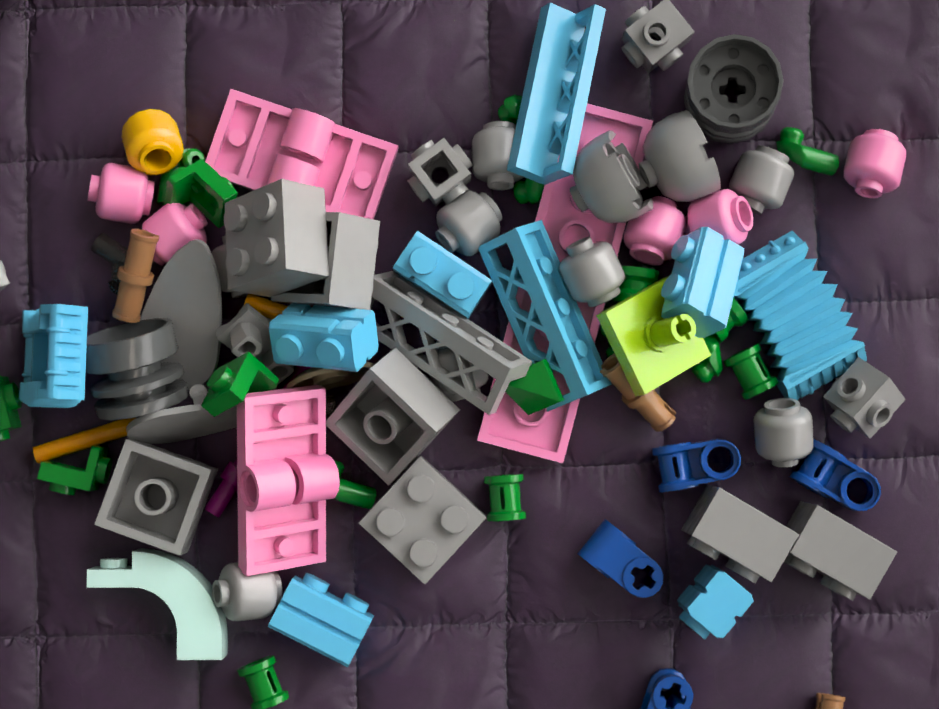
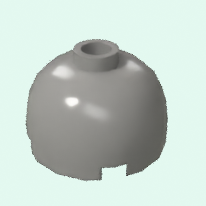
M689 111L673 113L653 126L643 144L645 161L638 164L641 175L649 188L656 185L664 196L677 202L695 201L721 189L720 176L714 157L708 159L703 147L708 142L697 121Z
M609 130L586 144L576 156L573 170L576 185L570 188V193L577 207L582 212L590 209L594 216L602 221L624 223L653 210V200L651 197L643 201L640 191L646 188L647 185L641 172L623 143L616 147L613 145L611 140L616 134Z

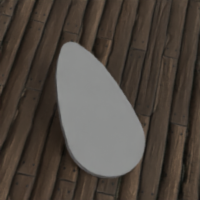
M199 239L192 240L184 245L164 266L153 286L140 319L168 318L172 320L179 349L175 354L161 362L180 363L183 365L184 374L178 380L187 382L189 390L193 385L203 384L211 377L217 368L221 341L216 338L215 331L222 325L220 279L216 262L209 246Z
M195 384L189 391L194 405L158 410L157 412L140 416L127 425V437L148 444H162L183 441L236 428L237 405L213 417L201 406L208 393L207 388L202 384Z

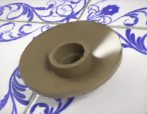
M366 362L358 372L311 367L292 379L287 384V388L319 385L326 388L327 391L335 387L349 385L360 381L374 364Z

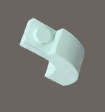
M140 548L132 551V566H127V558L100 559V566L87 569V588H141L156 594L168 605L174 616L177 628V660H222L228 655L226 616L221 607H216L213 602L212 585L201 572L185 560L164 551Z

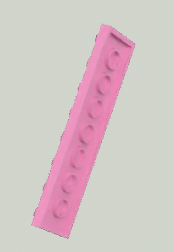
M587 103L577 155L594 138L611 130L616 134L611 140L613 145L616 147L623 143L639 168L638 164L644 158L643 144L648 132L651 130L653 121ZM573 174L544 185L535 222L542 220L560 262L569 255L566 247L586 237H590L593 243L599 241L610 243L618 257L626 222L608 223L594 216L590 209L582 212L577 207L570 193V188L576 185ZM518 287L516 300L519 307L529 312L532 302L526 290ZM577 302L595 343L600 325L596 315L603 312L605 303L589 307L587 302ZM508 321L503 342L523 355ZM536 328L533 340L537 349L547 354L549 347L547 336ZM553 370V375L561 394L570 393L563 374ZM493 378V382H492V385H491V389H492V387H493V385H494V382H495V380H496L495 378ZM505 392L496 413L488 415L484 412L477 441L563 463L580 398L548 412L544 408L528 415Z

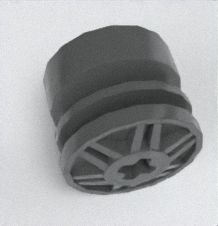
M733 34L716 38L702 47L690 65L684 103L686 110L697 121L704 136L712 141L733 144L747 141L763 131L773 116L781 97L784 79L780 62L768 46L754 37ZM727 87L734 88V94L738 95L736 103H729L727 95H724Z
M153 318L140 320L137 323L128 322L105 328L87 336L86 372L88 374L108 375L93 383L89 388L94 398H101L94 405L99 419L119 420L138 418L174 406L189 396L187 382L178 380L184 374L183 365L180 363L161 362L175 354L179 349L172 320L168 318Z

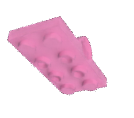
M230 89L205 162L221 177L227 178L231 184L252 191L280 179L324 188L326 212H341L374 220L399 147L396 144L337 125L332 120L319 114L299 108L290 109Z
M312 385L247 393L243 402L237 404L238 567L245 576L326 562V500L336 497L339 491L340 479L335 461L326 454V388Z

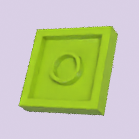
M668 277L662 278L596 315L635 397L649 393L711 356L704 339L695 336L696 325L691 316L680 314L666 319L661 317L665 300L661 296V289Z

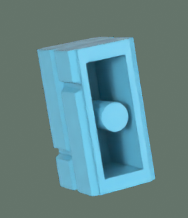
M700 227L687 235L681 236L671 251V258L675 260L672 274L666 279L661 289V296L665 298L661 317L666 319L680 314H688L695 321V336L698 338H705L725 329L745 248L729 239L724 240L723 235L709 227Z
M419 231L414 234L393 266L394 272L467 319H469L492 284L491 279Z
M291 303L282 311V314L277 315L269 323L273 361L276 364L358 372L366 364V360H370L378 352L377 327L373 310L320 305L311 307L309 304Z
M706 564L694 578L696 584L694 586L689 585L677 599L678 606L684 610L679 618L703 639H706L710 633L717 638H724L736 623L734 617H741L754 600L752 594L727 573L713 565Z
M305 573L303 579L295 575L291 579L268 627L348 667L374 617L373 614L367 612L369 604L349 593H345L343 599L327 591L330 584L310 573Z

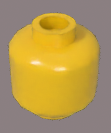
M156 109L138 111L129 117L123 125L122 142L127 160L135 170L144 172L147 175H159L175 168L182 159L184 147L177 123L168 113Z

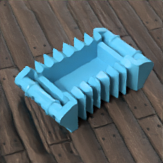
M790 231L774 241L770 240L767 245L742 259L734 298L737 301H741L740 306L744 312H749L747 315L748 321H756L753 331L765 333L760 344H771L766 355L776 357L770 368L781 369L777 377L779 382L777 384L778 389L785 398L798 400L808 394L812 395L823 384L825 385L834 378L843 375L858 357L867 361L865 344L861 341L852 340L858 328L846 326L853 313L840 311L845 299L833 297L838 284H822L827 271H812L818 258L805 259L809 247L793 231Z
M41 304L40 308L36 311L22 310V334H24L23 336L26 339L24 373H22L24 382H20V401L29 407L70 408L77 406L85 398L88 307L65 304Z

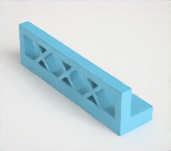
M548 3L541 7L507 171L543 185L573 174L606 11L605 8L594 4L575 14L553 3Z
M542 220L516 227L479 246V252L523 355L532 361L531 365L547 359L552 373L555 370L563 374L570 393L562 395L563 401L547 407V412L612 385L609 379L600 373L603 362L580 308L571 297L559 272L560 261ZM506 244L514 259L511 271L502 267L496 253V249ZM518 287L526 290L532 302L529 312L519 307L516 300ZM536 328L547 336L549 341L547 354L538 350L533 340Z

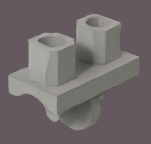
M246 303L230 322L221 325L215 330L216 338L229 347L231 352L237 357L249 351L279 378V385L294 372V365L276 364L273 361L269 334V323L272 319L266 318Z

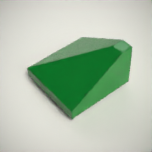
M547 359L530 365L526 376L511 381L505 391L528 415L564 400Z

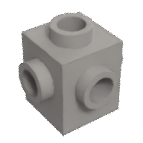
M663 0L650 11L646 6L641 7L624 22L628 28L622 36L621 40L625 45L621 48L634 67L639 68L642 65L648 74L658 66L662 71H665L684 55L680 49L691 40L695 32L671 1ZM650 37H655L658 39V41H655Z
M445 138L436 144L430 140L411 155L413 161L408 163V167L413 177L407 180V182L422 202L429 198L435 207L443 201L447 205L463 193L469 191L466 187V184L471 181V173L468 169L473 165L458 144L451 147ZM437 169H444L449 174L448 180L442 184L435 183L432 180V174Z
M859 357L842 376L834 381L831 388L823 396L834 410L830 417L848 433H852L856 429L869 439L889 422L893 413L906 400L890 377Z

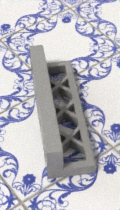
M389 271L374 275L370 310L376 299L385 306L390 323L383 326L376 323L378 341L392 350L396 347L411 363L488 415L496 413L509 383L525 377L532 361L396 272ZM412 323L418 327L424 347L415 349L409 345L402 325ZM446 346L454 351L459 370L449 372L441 367L437 348ZM481 369L496 379L488 397L477 390L472 375L473 371Z

